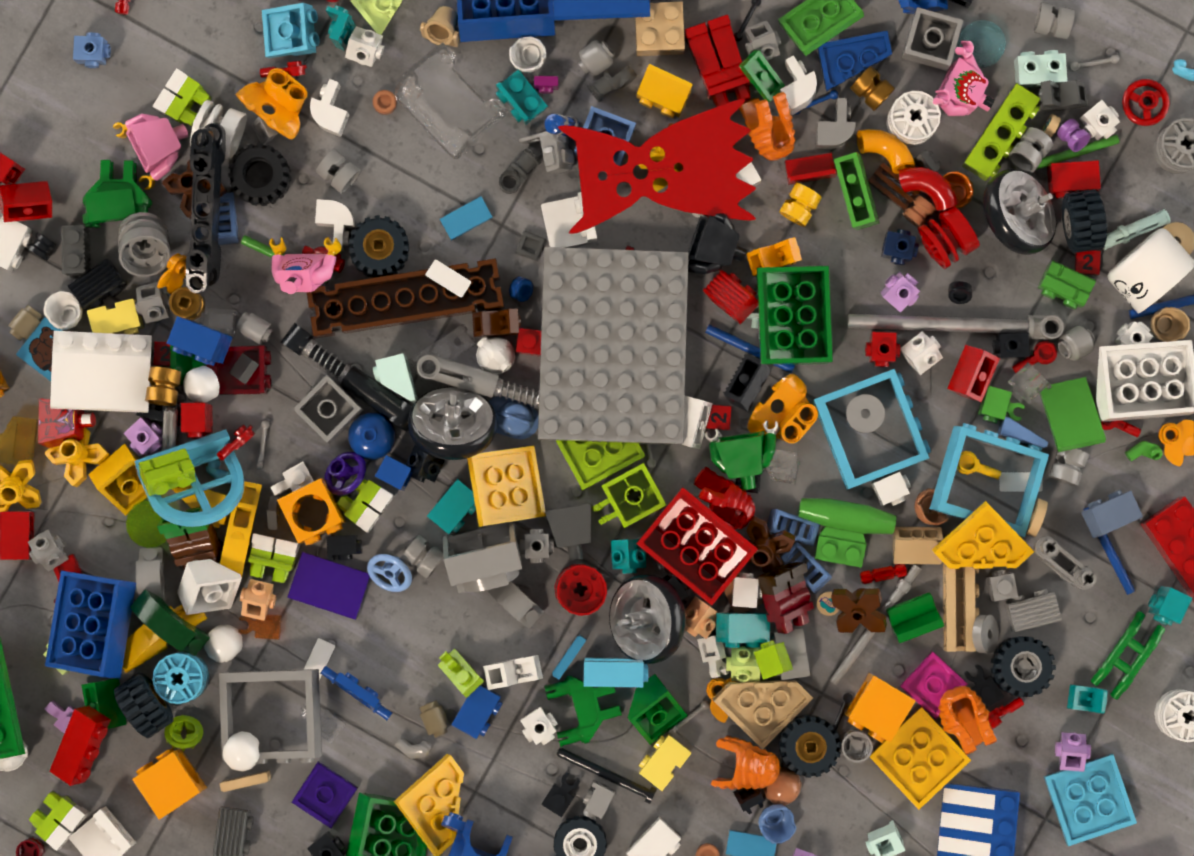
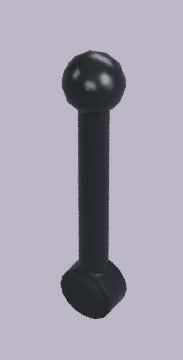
M752 0V6L739 31L734 34L736 41L742 40V33L756 7L760 6L761 0Z
M850 693L843 695L844 701L833 725L835 731L838 728L847 704L852 701Z

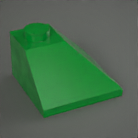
M653 674L648 678V682H643V688H636L627 718L651 745L688 715L657 675Z

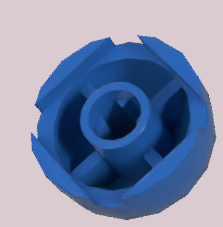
M368 412L358 416L352 422L348 430V441L351 449L356 454L366 460H377L392 451L396 441V432L393 424L387 417L379 413Z

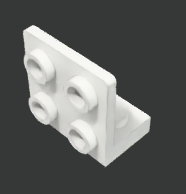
M581 192L578 193L577 197L541 205L550 247L567 248L597 241L595 226L579 233L569 234L571 228L583 217Z
M106 806L97 811L89 821L69 837V840L83 856H122L136 844V841Z

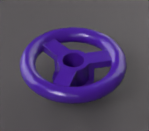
M345 452L331 461L325 472V481L332 494L338 496L349 494L362 483L366 474L364 458L355 452ZM354 459L358 462V465L351 467L344 460ZM358 474L349 486L343 488L346 480L352 475ZM332 476L338 480L335 486L332 484Z

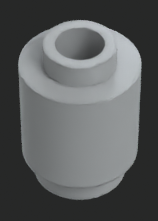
M248 312L241 316L236 326L241 334L258 344H261L263 341L267 343L274 332L271 329V323L254 313L249 314Z

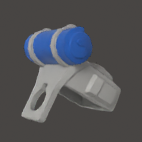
M554 113L547 116L545 120V132L521 138L519 142L531 144L541 141L546 172L562 174L572 170L574 152L569 146L570 137L559 130L558 126L579 127L580 122L572 116Z

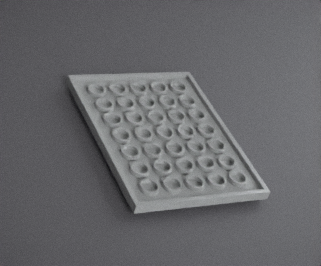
M544 247L538 440L683 444L688 252Z

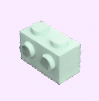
M1048 50L1043 55H1035V52L1029 51L1020 53V56H1017L1014 60L1015 83L1024 88L1041 87V82L1049 80L1056 83L1067 82L1066 53L1059 54L1058 50Z

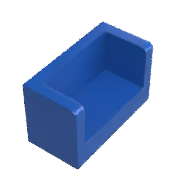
M386 455L375 477L404 491L411 479L412 472H410V467Z

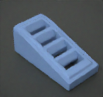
M234 192L226 193L220 197V203L229 202V206L220 207V213L230 212V215L219 216V223L230 222V225L219 226V245L239 242Z
M1005 416V420L1000 422L998 429L999 437L1014 438L1020 440V443L1042 447V449L1047 447L1048 442L1011 418Z
M771 509L767 521L769 533L775 534L785 530L787 521L790 519L788 532L793 535L797 522H800L795 541L814 546L819 524L778 509ZM782 517L778 529H776L779 518ZM806 525H809L810 528L805 539L803 538Z
M796 542L790 552L783 554L781 559L784 563H787L800 551L802 555L794 562H803L807 558L809 560L806 563L807 569L809 570L813 565L816 567L807 577L804 576L806 585L816 594L832 577ZM821 572L823 575L812 584L811 581Z

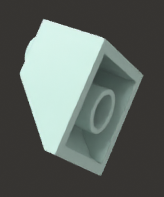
M402 353L375 360L376 366L373 367L376 381L378 383L381 382L386 388L415 403L418 397L407 356Z

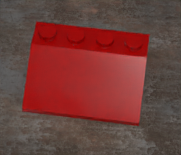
M683 487L636 543L711 606L758 550V548Z

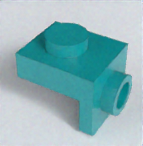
M1070 684L1067 708L1104 714L1108 691L1100 688Z

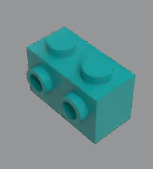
M457 479L429 512L427 517L449 535L452 532L457 534L465 524L463 521L468 513L473 515L476 511L473 491Z
M1160 586L1157 594L1154 593L1148 602L1150 607L1148 613L1153 614V620L1163 625L1181 624L1193 598L1171 587Z
M716 613V642L725 643V647L740 648V643H746V647L759 648L760 643L770 641V622L767 621V614Z

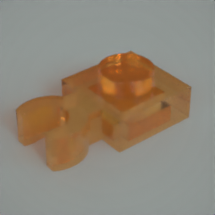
M267 614L265 621L259 619L255 621L250 617L241 616L239 620L247 621L249 626L246 630L239 629L238 632L240 634H248L255 631V638L279 640L282 615Z

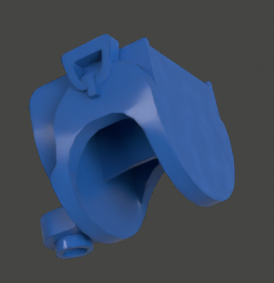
M449 812L448 816L444 815L441 825L457 832L449 856L507 855L513 836L506 835L498 855L487 853L471 846L470 833L474 821L467 819V822L462 821V816Z

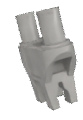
M1043 536L1036 541L1034 546L1036 556L1064 581L1082 590L1089 589L1096 583L1097 577L1094 572L1059 546L1058 542L1052 537Z

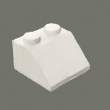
M211 559L187 562L177 591L186 615L230 609L242 577L239 573Z

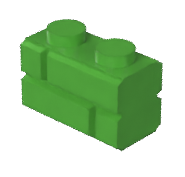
M1052 260L1048 263L1037 288L1042 290L1041 294L1050 299L1058 297L1064 300L1063 305L1076 310L1077 307H1084L1096 280Z

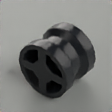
M37 232L35 241L30 243L27 248L47 261L50 258L49 253L51 250H55L58 245Z

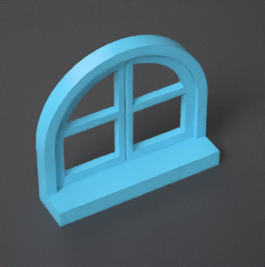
M226 429L135 461L137 474L154 511L164 520L180 526L196 527L214 523L227 516L235 509L243 496L245 484L241 465L233 451L224 459L230 475L201 485L195 473L196 481L190 484L192 488L162 498L161 495L157 494L148 495L140 476L139 462L186 448L194 467L219 459L217 453L226 444L230 443V437ZM232 481L230 491L225 499L211 508L204 491ZM195 494L202 512H182L170 507L168 503Z

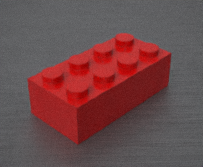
M1184 496L1178 497L1141 522L1140 525L1194 602V508Z

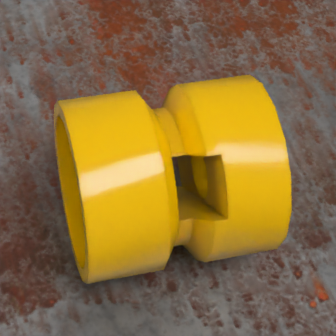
M795 183L789 193L791 199L785 200L779 213L793 223L806 227L812 216L810 211L817 208L822 197L809 187Z

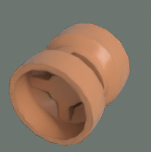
M918 195L913 201L914 206L907 208L903 216L918 228L926 223V216H932L936 209L929 201Z

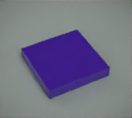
M318 761L291 803L332 829L358 787Z

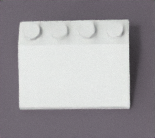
M54 331L50 409L148 413L149 403L145 401L147 387L150 386L148 377L151 367L152 335Z
M1192 340L1099 347L1096 402L1100 422L1194 414V353Z

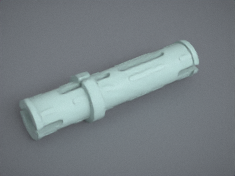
M1163 209L1129 225L1118 226L1116 230L1107 233L1104 251L1120 243L1126 244L1134 237L1169 224L1171 221L1168 212Z

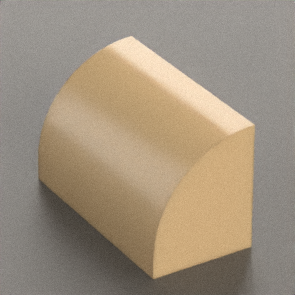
M895 527L893 533V563L942 564V561L932 551L943 540L942 528Z

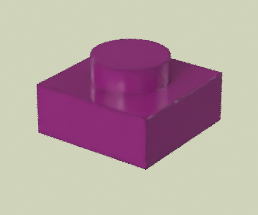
M534 76V88L539 90V93L551 94L553 90H558V76Z

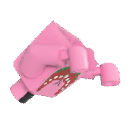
M961 41L963 47L955 49V53L961 55V58L959 57L951 64L939 90L935 91L937 94L933 99V104L939 105L948 116L969 115L977 106L988 112L995 100L984 94L989 81L984 77L972 54L974 45L971 41Z

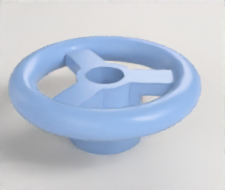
M378 554L373 556L368 562V574L379 587L391 592H401L408 589L411 585V571L399 557L389 554ZM379 561H385L382 567L375 564ZM401 572L405 576V581L402 584L397 579ZM376 573L389 579L391 584L383 581Z

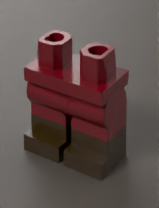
M789 561L774 568L775 570L772 569L758 576L764 605L768 613L766 615L767 621L775 622L778 633L788 634L794 631L792 619L794 626H802L810 622L808 611L814 609L813 601H810V592L806 587L804 573L808 572L806 562Z

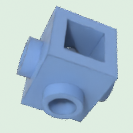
M90 32L86 33V36H74L73 60L77 64H85L87 68H99V65H106L107 58H110L111 47L101 37V34Z

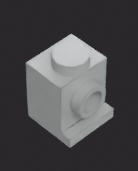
M593 780L591 786L595 789L594 791L589 790L583 800L586 806L582 814L595 820L596 817L603 818L615 791Z

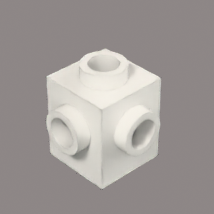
M356 26L349 38L345 58L356 61L361 65L372 67L376 59L380 60L383 55L384 46L381 45L383 35Z
M1103 100L1079 118L1085 125L1084 130L1091 135V138L1095 137L1096 140H1099L1102 136L1105 139L1109 138L1117 131L1115 126L1120 122L1116 110L1111 106L1108 107Z
M1134 321L1129 324L1125 323L1116 334L1119 336L1114 342L1117 345L1150 343L1149 341L1154 336L1149 333L1151 330L1148 326L1140 321L1138 323ZM1134 334L1140 338L1139 342L1133 340Z
M923 331L900 348L908 364L920 375L943 358L938 350L941 348L939 342L933 336L929 338Z
M542 706L520 720L525 727L522 732L529 743L534 741L536 745L540 742L542 745H545L555 738L553 734L557 731L555 726L558 723L551 712L545 713ZM542 724L544 730L538 731L536 725Z

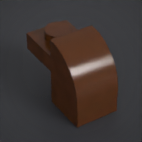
M518 309L472 313L474 337L509 336L519 333L521 318L518 315Z

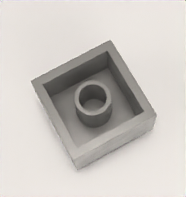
M917 7L901 58L947 71L951 66L964 20Z
M328 375L293 408L329 444L363 411Z

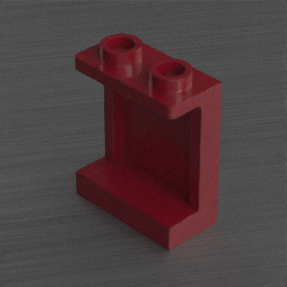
M265 345L230 346L223 364L215 362L214 366L207 364V367L212 369L218 378V395L267 394V389H271V374H267V365H271V351H267V346ZM242 353L259 364L246 384L229 373Z

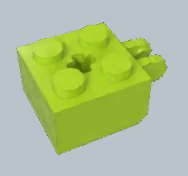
M642 463L602 485L601 487L607 499L591 508L595 512L611 503L615 512L601 517L598 520L600 525L618 516L621 524L626 528L665 507L666 503L645 464ZM631 489L634 492L639 491L641 494L638 497L639 501L636 503L634 500L629 501L627 499V496L630 495L628 491Z

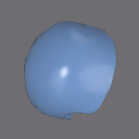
M783 804L771 805L763 809L758 823L764 838L772 844H782L790 840L796 831L794 815L791 810Z

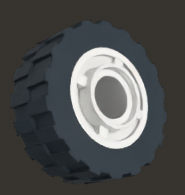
M574 816V818L566 819L556 830L554 851L556 856H604L607 846L606 834L602 826L596 823V820L590 819L587 816ZM577 838H583L586 840L587 845L582 849H578L574 846L573 842Z

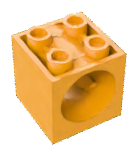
M320 478L277 500L297 542L305 543L306 546L322 540L320 535L326 532L328 535H332L342 530V524L346 523L334 495L328 489L325 479ZM310 496L320 501L324 500L329 509V514H327L325 520L326 524L317 531H312L313 528L308 526L303 527L298 519L302 501Z
M869 673L846 710L845 715L849 717L847 722L858 729L863 730L864 727L869 729L868 734L881 743L885 739L891 743L914 705L915 700Z
M173 748L166 750L156 757L157 763L154 764L153 761L147 763L136 771L138 776L132 779L159 820L207 788L181 749L176 751Z

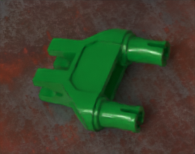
M101 160L100 179L87 193L132 189L135 212L148 213V208L152 206V200L137 184V163L124 160L123 179H114V163L111 160ZM100 223L87 224V225H85V227H86V228H93V227H95V228H101V225H100Z
M568 675L564 681L544 685L546 692L556 690L546 694L548 700L568 694L569 697L572 696L579 722L577 727L557 732L558 739L568 737L559 740L560 747L579 741L584 744L589 743L603 720L622 715L619 705L600 710L597 699L601 696L616 693L615 687H584V681L572 675Z

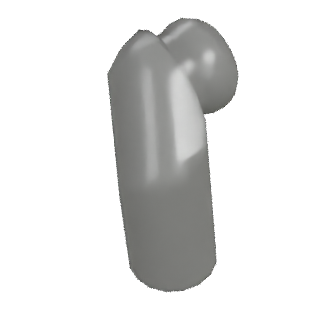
M403 737L394 745L410 759L425 758L429 755L432 748L428 741L412 745Z

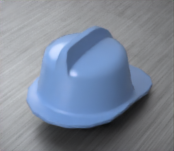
M499 396L493 397L489 400L497 416L496 433L522 440L531 437L538 429L539 415L530 404L524 405L523 402L518 403L517 400L512 402V399L508 398L506 400L504 396L501 398Z

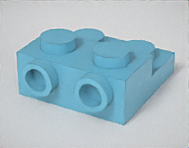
M298 3L262 10L265 57L276 58L287 55L300 56L316 53V46H319L320 39L314 29V23L317 22L318 15L312 5Z

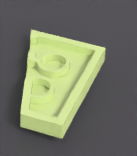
M403 0L349 1L377 34L382 35Z

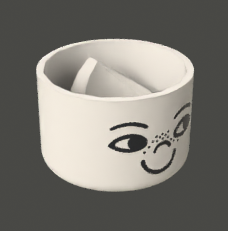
M1161 228L1149 235L1109 271L1108 280L1139 314L1182 280L1194 268V259L1168 230Z

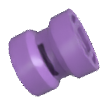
M1075 119L1067 120L1057 131V136L1062 141H1066L1068 147L1073 152L1083 149L1091 138V135L1086 130L1080 128V124Z

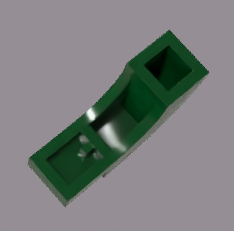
M146 589L130 607L150 630L181 652L185 650L196 656L210 639L206 632L182 619L170 609L162 598Z

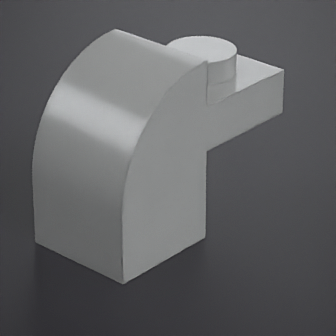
M837 98L835 102V122H817L815 149L839 148L851 138L856 122H847V119H851V105H847V98Z
M164 547L140 548L139 560L136 561L138 597L146 589L162 598L165 602Z
M513 581L509 582V585L488 591L504 609L527 629H530L545 613Z

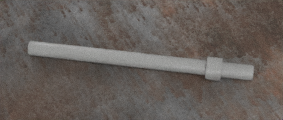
M915 564L903 579L900 578L895 585L897 588L879 611L885 615V618L888 617L886 609L896 605L904 593L907 594L912 588V582L922 570ZM868 629L865 630L830 678L832 683L836 686L839 684L876 632H870Z

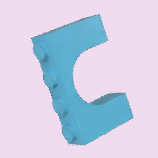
M585 657L584 687L643 688V682H648V665L644 664L643 660Z

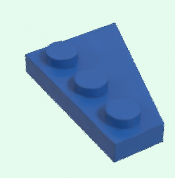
M888 31L830 41L818 47L826 92L891 56L892 50Z

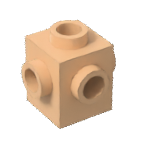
M250 579L247 588L243 587L241 591V615L265 621L269 608L273 609L276 601V595L273 594L274 584Z
M695 596L685 609V630L694 637L700 634L707 639L716 626V613L719 612Z

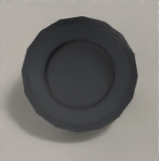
M955 281L949 284L948 297L950 301L955 304L968 303L972 298V286L964 281Z

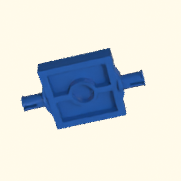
M327 666L321 671L320 674L332 681V684L335 683V685L371 709L373 713H377L386 721L393 712L382 706L380 700L377 699L379 694L368 686L363 689L358 685L359 680L347 672L344 675L340 672L337 674Z

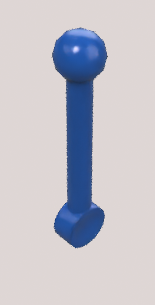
M832 90L828 95L813 100L806 108L828 99H837L839 94L836 90Z

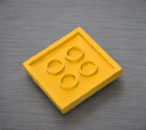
M534 446L484 452L467 458L479 527L546 516Z
M922 707L916 710L900 726L891 743L885 740L870 756L872 761L918 810L971 761Z

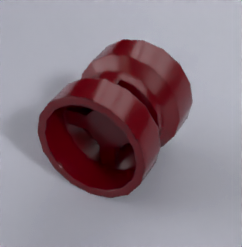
M38 838L26 839L16 848V856H43L45 852V846Z

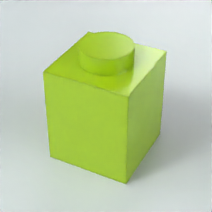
M774 640L761 644V650L754 652L763 680L793 670L784 642L775 644Z

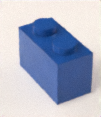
M481 684L466 698L451 725L475 739L478 738L479 734L484 737L491 725L487 722L491 713L496 716L503 704L499 701L501 695L488 690L487 687Z

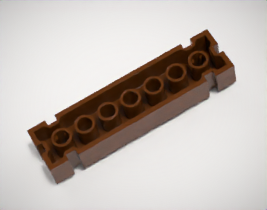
M494 258L477 261L478 267L470 269L468 263L447 266L471 281L463 297L457 296L427 277L428 269L334 284L335 290L328 291L326 286H320L313 292H306L309 308L316 311V316L310 317L313 336L315 338L335 336V329H342L344 334L472 314L476 313V307L484 306L486 311L503 309L505 307L501 287H495L494 282L500 280L497 260ZM474 282H479L480 285L483 284V288H480L478 293L470 290L474 286ZM336 304L338 308L341 307V310L337 311V315L334 316L333 313H329V310H332L333 305Z

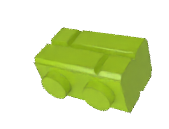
M186 448L139 462L140 476L149 496L155 494L163 495L170 489L176 487L184 488L196 481L195 469Z

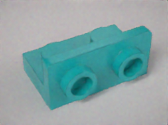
M337 5L334 8L327 6L326 12L333 20L328 30L329 38L336 48L345 51L356 24L352 20V16L347 14L348 10Z
M519 70L502 83L498 82L496 84L498 91L495 94L503 104L508 102L512 107L510 113L518 123L523 121L527 125L548 108L547 104Z

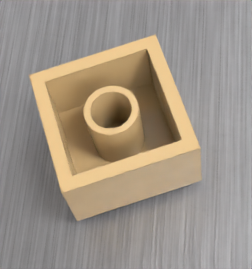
M683 2L650 3V17H635L637 56L684 54Z

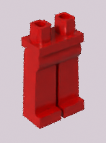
M727 14L708 21L707 27L704 22L684 29V37L708 92V99L713 101L715 107L729 103L726 94L735 92L737 100H749L751 97L750 81L739 67L742 60L731 28L729 15ZM711 40H712V42H713V45H714L716 54H715V52H714V49H713Z

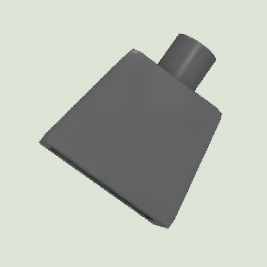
M591 504L545 511L557 548L567 547L570 561L583 559L582 544L591 543Z

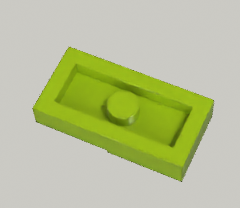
M455 648L450 653L445 651L439 657L441 660L438 664L439 668L466 698L484 682Z

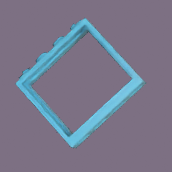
M895 369L812 400L813 405L818 411V418L846 490L929 459L928 453H931L929 444L926 439L922 440L919 433L922 430L918 417L914 418L910 409L913 408V403L910 396L904 394L902 386L905 385L901 373H896ZM889 379L919 455L855 479L826 403Z
M963 423V426H954L929 509L963 520L974 512L947 503L965 438L969 437L1034 458L1016 523L1007 522L1020 537H1025L1049 454L1041 452L1042 447L1028 444V447L1020 445L1021 441L1014 438L1000 439L998 438L999 434L992 431L978 432L976 431L977 427Z

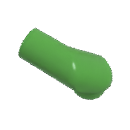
M1141 441L1125 451V455L1131 462L1141 455L1158 460L1162 457L1163 452L1159 445L1148 441Z

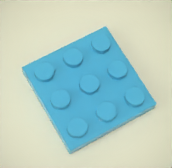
M1114 754L1086 762L1084 772L1061 770L1043 776L1067 846L1137 824Z

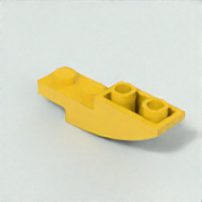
M244 481V492L240 502L230 513L220 560L221 565L239 573L241 577L262 489L261 484Z
M182 604L175 609L169 606L178 616L193 626L207 619L205 613L186 615ZM143 624L127 638L122 667L125 673L168 648L166 646L167 642Z

